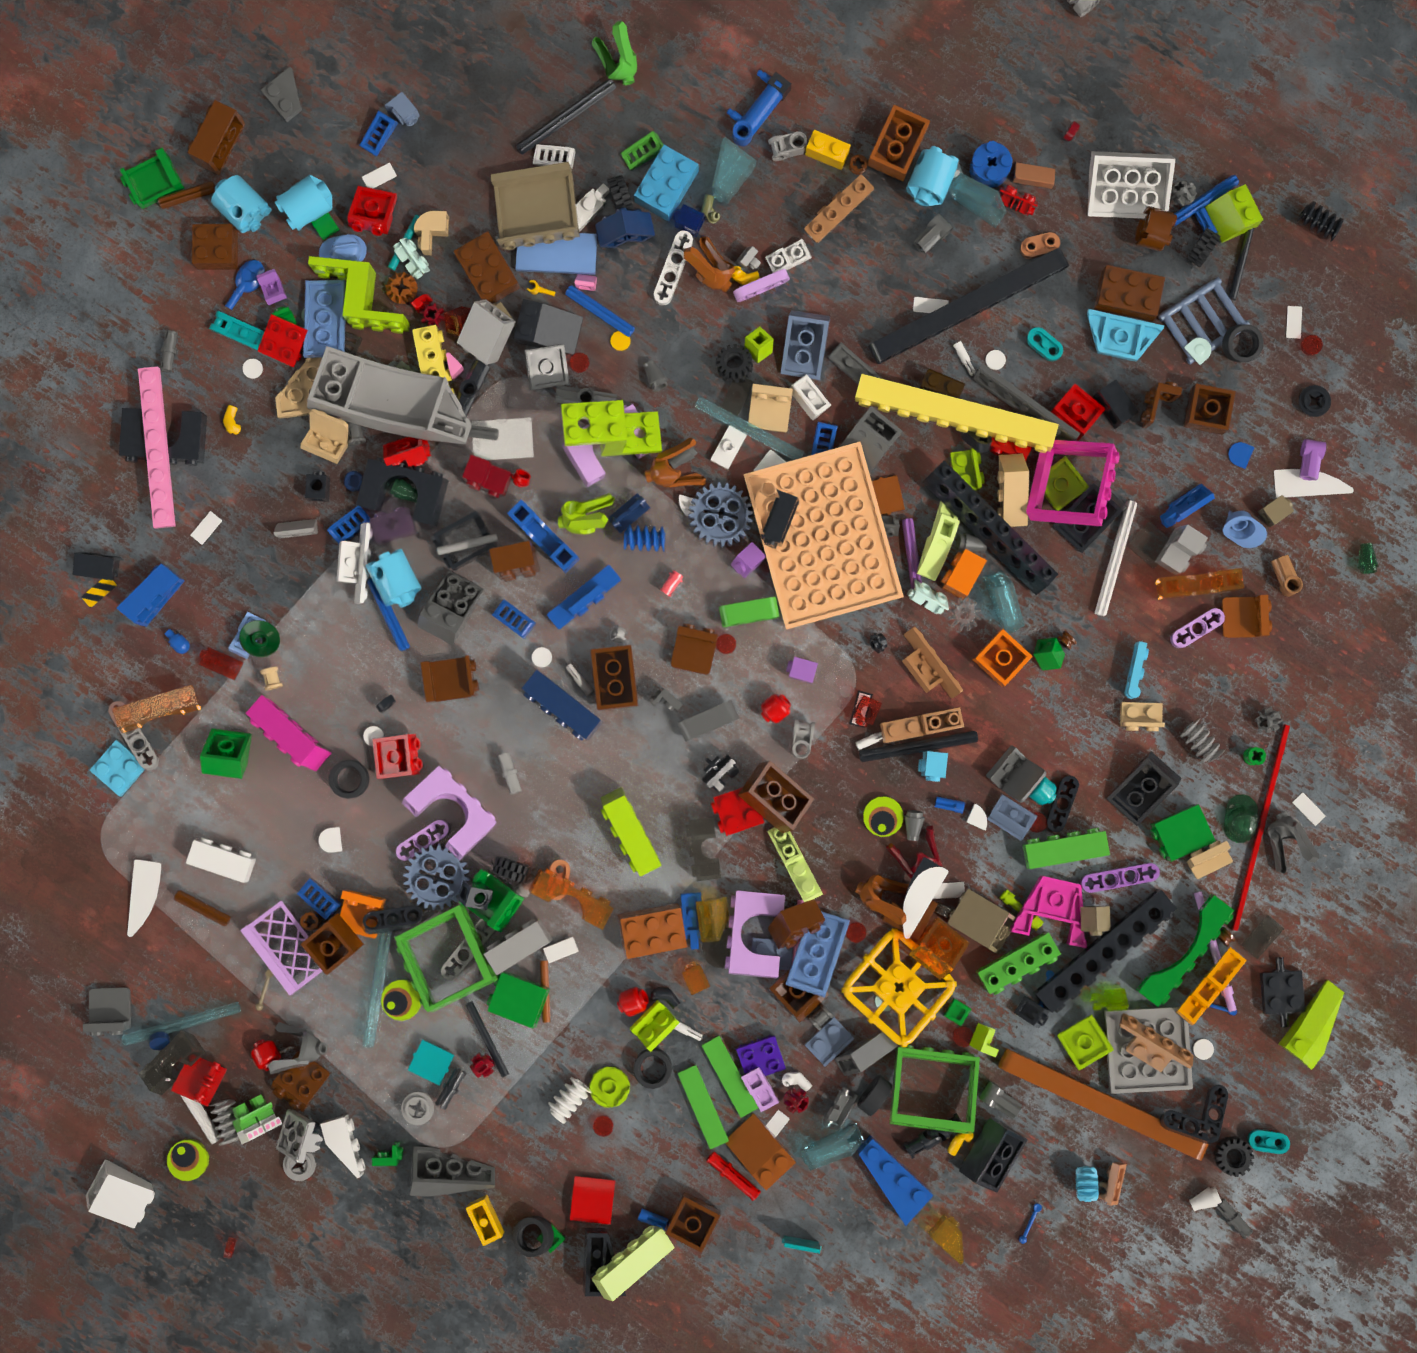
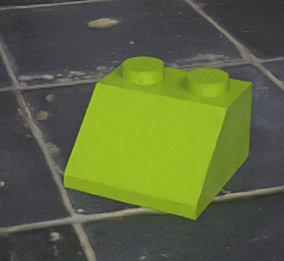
M1246 184L1227 192L1205 207L1218 232L1217 234L1221 236L1219 239L1221 243L1237 237L1252 228H1257L1263 221Z

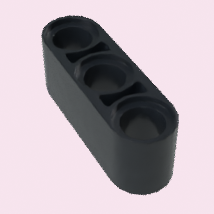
M407 906L369 912L363 918L362 929L367 934L411 929L420 924L422 911L417 906ZM409 913H415L418 916V919L416 921H410L407 918V915ZM394 916L398 922L390 924L387 922V918ZM373 919L377 922V925L369 927L366 921Z

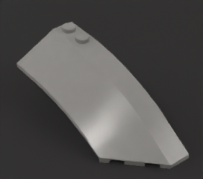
M326 346L307 399L308 409L321 410L332 417L364 427L423 440L466 444L472 426L464 414L455 393L453 394L446 377L399 369Z

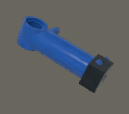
M762 70L757 72V76L767 83V87L744 116L733 111L731 108L727 110V114L737 122L733 127V141L736 145L747 146L774 108L791 91L792 83L777 72L772 77ZM743 130L746 131L748 134L744 137H741L737 133Z

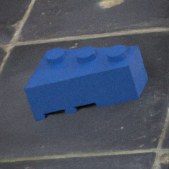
M161 563L152 569L150 575L116 609L133 623L147 627L185 580L168 566Z

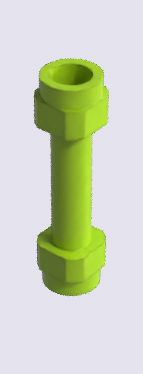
M1006 889L999 898L1019 913L1023 905L1014 898L1015 895ZM1033 915L1031 927L1037 931L1044 922L1037 915Z

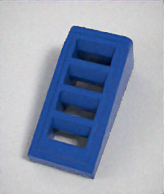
M378 110L359 146L378 156L399 122ZM384 120L387 123H389V125L386 127L381 123V121ZM377 127L385 130L384 134L376 130ZM373 133L381 137L380 141L372 137ZM370 140L373 143L377 144L376 148L369 145L367 142Z
M817 421L811 455L833 449L837 425ZM820 430H831V434L822 433ZM819 437L829 438L830 442L820 441L818 439ZM817 444L828 446V450L817 448Z
M357 506L330 526L327 531L338 544L340 541L348 542L360 532L361 524L370 523L372 519L360 506ZM357 513L364 519L362 523L355 516ZM352 518L358 526L354 527L349 520ZM345 523L351 529L350 532H347L343 527ZM338 529H340V530L342 531V533L344 534L343 537H341V536L337 533V530H338Z
M505 599L492 614V616L523 639L526 638L536 625V622ZM507 606L509 609L503 617H500V613ZM512 611H514L515 614L510 619V621L507 622V617L510 615ZM518 616H521V619L514 627L512 625ZM526 620L527 624L519 631L518 628Z
M311 878L297 893L325 920H328L342 904ZM312 885L314 889L308 896L305 895L306 891ZM318 891L320 894L317 896V898L314 901L311 900L314 894ZM324 896L326 899L323 901V903L320 906L317 905L320 899ZM330 902L329 908L326 911L323 910L326 904Z

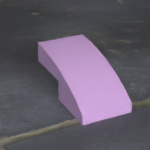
M760 1067L741 1076L761 1112L779 1103L775 1092Z

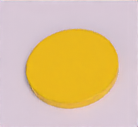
M617 331L611 337V345L615 350H626L630 345V337Z

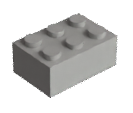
M533 918L522 925L523 930L520 932L515 929L504 936V942L501 943L498 940L486 947L488 952L484 956L496 975L553 940L541 919L535 921Z

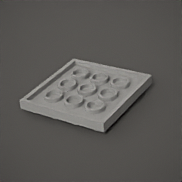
M1180 1006L1104 1010L1106 1037L1114 1048L1112 1052L1107 1054L1109 1091L1111 1094L1193 1089L1192 1068L1189 1069L1172 1059L1162 1072L1156 1070L1126 1051V1046L1135 1035L1119 1026L1121 1015L1125 1013L1135 1017L1143 1025L1153 1028L1161 1036L1171 1039L1179 1047L1190 1051L1188 1022L1176 1013Z

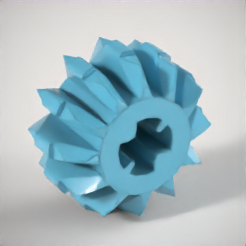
M1089 1166L1077 1167L1075 1173L1077 1198L1079 1201L1085 1202L1097 1201L1099 1195L1097 1170Z

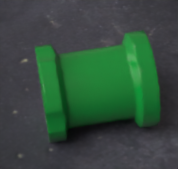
M1251 747L1243 753V760L1248 765H1260L1265 762L1266 753L1262 748ZM1253 753H1257V756L1255 757L1256 760H1252L1251 758L1254 756Z

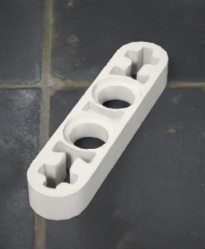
M688 231L678 232L671 246L654 291V299L659 305L669 304L686 263L684 252L679 249L681 246L679 238L683 239L686 236L689 242L684 243L683 251L686 248L692 247L693 244L692 235ZM679 254L683 260L681 263L675 264L671 261L672 256ZM666 273H674L676 276L675 280L667 282L664 279ZM663 285H665L667 287L666 296H668V298L664 297L663 300H660V296L658 295V293H663Z

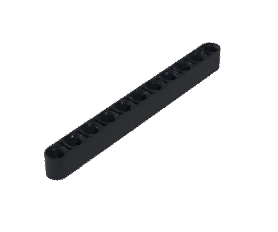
M1057 248L876 340L868 348L877 365L1065 270L1069 267V263L1061 248Z

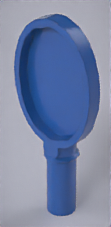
M250 260L241 266L235 278L237 288L225 305L228 309L232 310L243 293H250L260 286L256 276L265 272L261 262Z

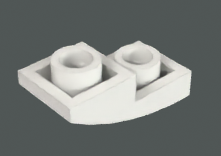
M801 239L786 248L782 247L765 258L774 273L782 269H791L812 257L804 240Z

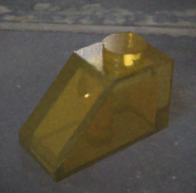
M714 897L697 901L696 909L701 942L720 941L729 919L727 897Z
M944 1214L929 1230L928 1234L961 1265L964 1261L962 1232L959 1228L960 1223L954 1217L950 1216L948 1218Z

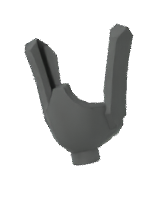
M1287 810L1275 815L1277 820L1268 827V835L1274 854L1276 871L1281 874H1285L1287 871L1283 839H1295L1303 858L1307 861L1315 863L1319 860V854L1310 842L1305 828L1299 820L1289 816Z
M279 1022L275 1027L278 1032L303 1036L299 1057L293 1060L272 1061L268 1065L270 1074L306 1066L308 1063L316 1061L327 1052L326 1043L321 1042L320 1039L314 1036V1032L308 1029L293 1027Z

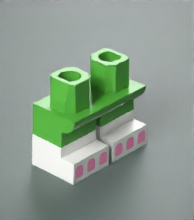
M262 1095L249 1100L254 1110L250 1113L245 1103L233 1108L236 1120L232 1121L241 1144L282 1124L280 1118H276L272 1110V1103L267 1104Z

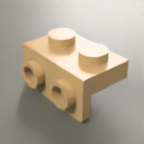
M1220 840L1209 845V850L1203 852L1200 849L1191 854L1192 858L1187 863L1196 879H1200L1233 862L1228 853L1231 847L1227 841L1223 843Z

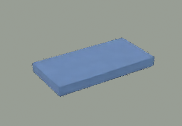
M580 233V237L570 241L557 240L551 244L538 243L532 247L519 246L517 247L516 271L595 275L597 234Z
M345 280L305 281L304 329H307L308 332L303 342L304 358H322L326 346L345 352V318L343 317L346 291Z
M822 912L825 921L820 926L821 929L813 934H810V932L805 933L800 939L786 985L825 998L850 920Z

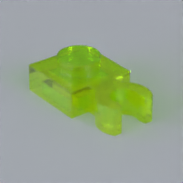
M1125 988L1104 990V995L1092 993L1090 997L1091 1001H1099L1098 1003H1093V1010L1107 1007L1109 1012L1128 1010L1129 1008Z

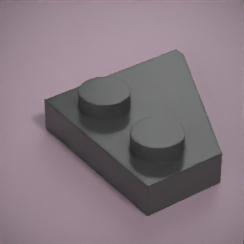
M291 67L287 68L261 89L264 96L286 122L302 111L294 71Z

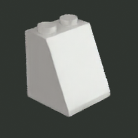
M104 1160L86 1194L88 1212L135 1228L137 1222L140 1223L145 1214L144 1209L147 1204L152 1202L155 1192L152 1184L108 1160Z

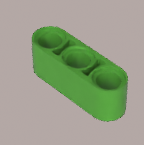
M776 597L719 607L722 627L780 617Z

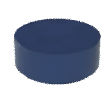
M357 471L348 472L344 477V485L350 491H360L363 475Z
M165 1032L152 1034L149 1037L150 1048L153 1050L168 1048L170 1046L169 1034Z

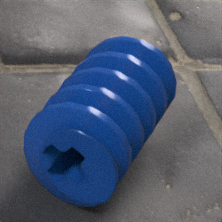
M628 525L627 530L624 532V550L627 549L629 544L631 550H634L636 545H638L639 551H642L645 545L647 551H650L652 546H654L655 551L658 552L660 546H662L664 552L665 531L663 526L657 532L655 526L649 531L645 525L643 531H641L639 525H637L633 531L631 525Z

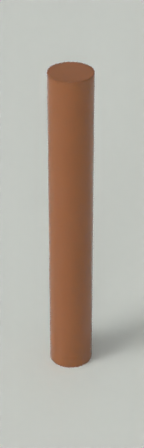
M548 960L540 961L541 985L549 988ZM549 994L542 1010V1023L550 1022Z

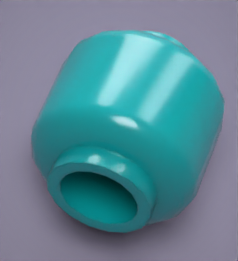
M1044 777L1028 797L1038 805L1050 804L1056 798V785L1047 777Z

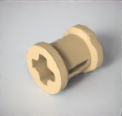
M270 667L260 671L264 677L265 691L283 687V684L279 681L278 667Z

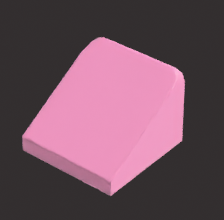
M578 274L574 282L575 287L581 290L596 291L597 277Z
M447 353L446 357L450 375L455 380L464 372V368L450 353Z

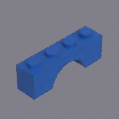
M522 499L507 513L565 574L580 560Z

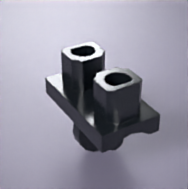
M728 754L722 759L717 756L713 761L707 757L705 761L709 765L704 769L707 774L701 780L709 788L712 787L720 792L726 785L720 778L725 773L731 778H734L739 773L735 765L736 762Z

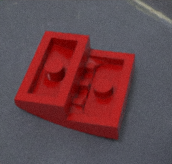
M575 1176L570 1221L611 1225L615 1180Z

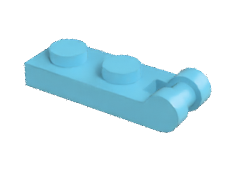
M1136 642L1124 692L1128 699L1137 698L1141 693L1138 684L1139 680L1143 679L1145 669L1142 668L1143 661L1147 660L1149 649L1146 648L1147 643Z

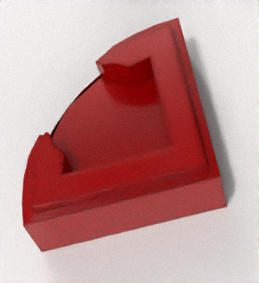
M424 294L416 298L411 304L420 313V311L426 308L425 304L429 305L433 299L428 294Z

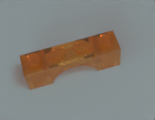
M1242 568L1199 575L1163 577L1156 580L1158 600L1238 591L1244 588Z
M189 685L112 708L117 728L121 733L141 728L145 723L155 718L172 714H187L200 710L201 706L194 686Z
M547 868L545 872L539 869L528 890L531 894L547 902L560 895L573 896L581 905L582 919L603 930L614 909L609 905L611 901L601 896L599 899L591 896L593 892L584 887L579 890L573 887L574 882L566 878L563 881L556 878L557 873Z

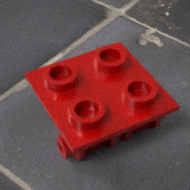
M1006 185V188L1001 187L1000 191L1003 194L999 193L996 198L999 204L1008 207L1012 197H1014L1010 209H1012L1017 198L1019 202L1015 211L1018 210L1021 201H1023L1019 212L1026 216L1028 214L1033 215L1035 208L1032 206H1038L1035 196L1025 193L1023 196L1017 193L1018 189L1010 185Z
M271 314L258 352L294 367L296 361L301 360L302 354H300V350L308 330Z
M190 1053L171 1091L208 1107L227 1069L221 1067L216 1062L212 1063Z

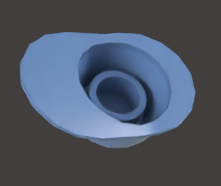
M356 235L336 236L327 239L321 245L319 257L361 262L366 256L367 247L365 242Z
M1228 512L1226 524L1223 527V533L1227 538L1243 548L1257 547L1266 540L1267 532L1265 527L1248 512Z

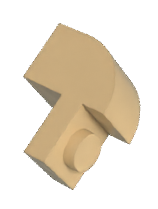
M429 211L417 219L414 231L417 236H421L418 237V249H421L423 255L432 256L433 236L448 237L449 216L447 211Z

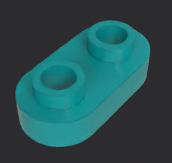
M1036 327L1028 333V345L1046 360L1056 361L1063 354L1062 344L1043 328ZM1038 336L1040 341L1035 342L1033 337ZM1049 349H1054L1055 354L1051 355Z
M1254 1129L1247 1136L1249 1146L1256 1151L1284 1154L1290 1148L1289 1138L1281 1132ZM1260 1136V1141L1255 1143V1137ZM1280 1139V1144L1276 1146L1275 1140Z

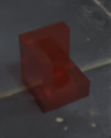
M460 306L445 312L446 332L460 336L471 308Z

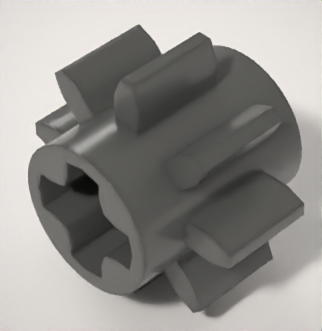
M1186 180L1179 181L1173 186L1171 194L1173 195L1172 200L1176 205L1180 203L1182 206H1186L1195 200L1197 193L1192 181L1189 183Z
M1272 707L1258 711L1260 716L1255 720L1259 729L1265 730L1266 733L1280 729L1278 724L1283 720L1279 711L1273 710Z

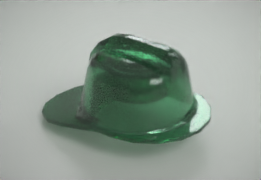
M1244 794L1236 795L1227 804L1224 831L1226 836L1233 842H1247L1256 832L1258 806L1250 796Z

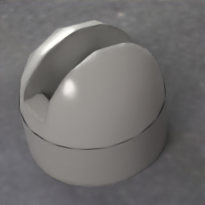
M614 626L610 633V640L617 643L625 641L624 635H627L626 630L620 626Z

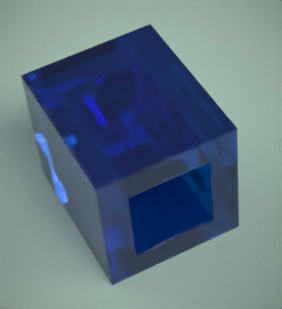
M683 204L681 210L677 209L674 214L675 228L688 231L692 236L697 237L705 221V214Z

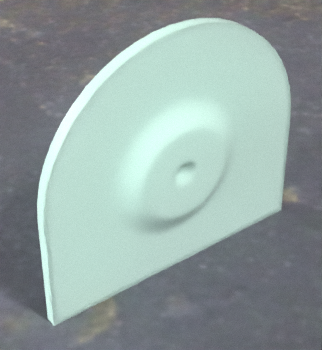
M1195 338L1184 347L1199 365L1207 360L1211 354V345L1203 338Z

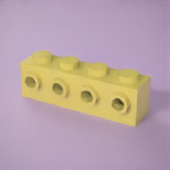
M436 325L413 329L420 372L427 375L446 377L448 383L452 381L450 371L446 369L445 362H447L446 349H442L441 343L444 342L442 330L439 331Z

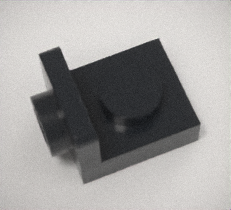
M1026 996L1023 997L1014 1012L1036 1028L1044 1026L1049 1018L1048 1010Z

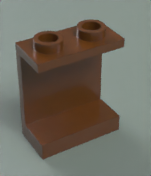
M466 655L462 658L434 662H420L427 703L477 696L476 692L479 691V683L477 679L474 680L473 673L476 671L475 659L472 660L471 656Z

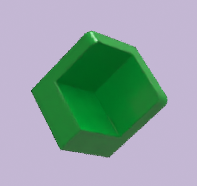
M1055 637L1038 639L1033 655L1042 670L1061 669L1065 653Z

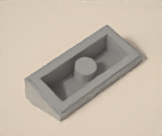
M317 520L278 523L274 530V536L280 539L315 535L318 533Z

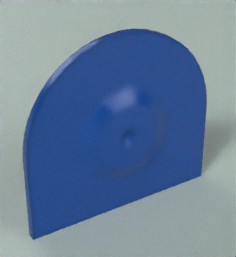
M1242 442L1235 443L1229 449L1230 461L1234 465L1246 469L1255 447Z

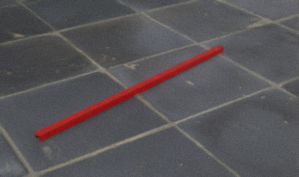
M1284 724L1231 930L1238 931L1290 725Z

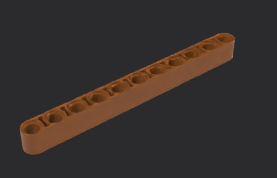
M1008 1048L1005 1049L998 1067L1006 1072L1197 1160L1202 1161L1209 1144L1164 1129L1160 1124V1118Z

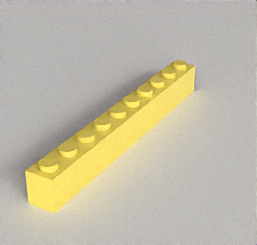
M861 374L855 396V402H859L858 405L869 408L871 405L878 407V410L882 412H897V415L908 418L910 415L917 417V420L921 422H937L936 425L947 428L952 426L956 427V430L960 432H976L975 435L987 438V436L995 437V440L999 442H1015V445L1018 447H1034L1036 451L1041 453L1051 452L1059 425Z

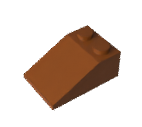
M754 1113L728 1136L729 1141L726 1142V1145L766 1191L796 1163L795 1157Z

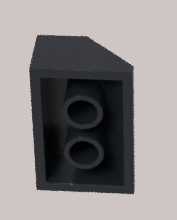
M989 1118L984 1124L978 1139L973 1143L967 1158L962 1162L959 1172L974 1183L997 1193L1028 1139Z

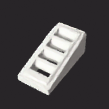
M536 144L533 165L545 166L564 163L562 162L563 156L567 155L566 162H569L571 168H573L575 148ZM541 151H545L543 160H539ZM549 152L552 153L551 161H547ZM556 153L560 154L558 162L555 161Z

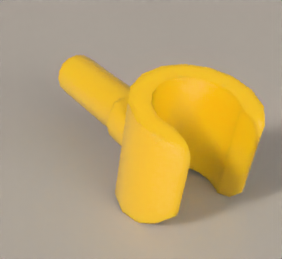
M534 280L529 281L530 284L536 285L532 290L527 288L531 294L544 293L555 296V291L540 287Z

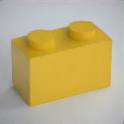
M814 130L806 147L805 155L842 170L851 145Z
M488 1195L476 1199L467 1205V1213L483 1246L503 1236V1227Z

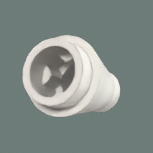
M1208 1187L1194 1198L1189 1199L1194 1211L1217 1207L1219 1203H1222L1215 1187Z

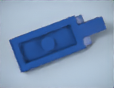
M1199 484L1169 504V508L1160 516L1162 524L1168 528L1176 522H1180L1215 499L1214 493L1203 484Z
M701 892L681 894L685 937L690 939L691 950L699 949L698 938H703L704 933Z

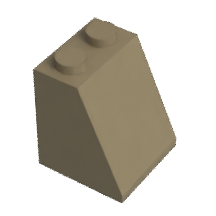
M968 889L960 896L959 905L956 910L953 909L951 911L947 924L998 954L1011 933L1009 930L1016 917Z

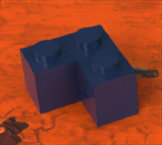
M621 208L616 210L615 214L602 218V221L595 224L600 247L616 248L627 241L644 242L655 236L650 212H642L640 209L628 211L627 208Z

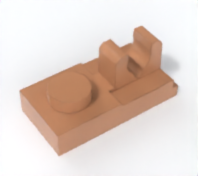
M1113 1162L1107 1171L1108 1183H1099V1186L1104 1187L1107 1193H1099L1098 1198L1105 1200L1107 1205H1118L1127 1164Z

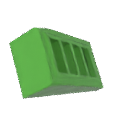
M652 131L621 152V155L629 169L633 170L655 158L663 147V143L658 134ZM654 141L656 147L653 148L650 142ZM647 145L649 149L648 153L646 152L643 146ZM639 149L643 156L640 157L636 150ZM630 153H633L636 159L635 162L632 161Z

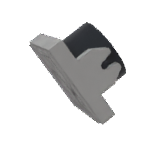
M288 1109L276 1149L297 1163H304L306 1153H314L320 1149V1144L323 1140L321 1126L295 1110Z

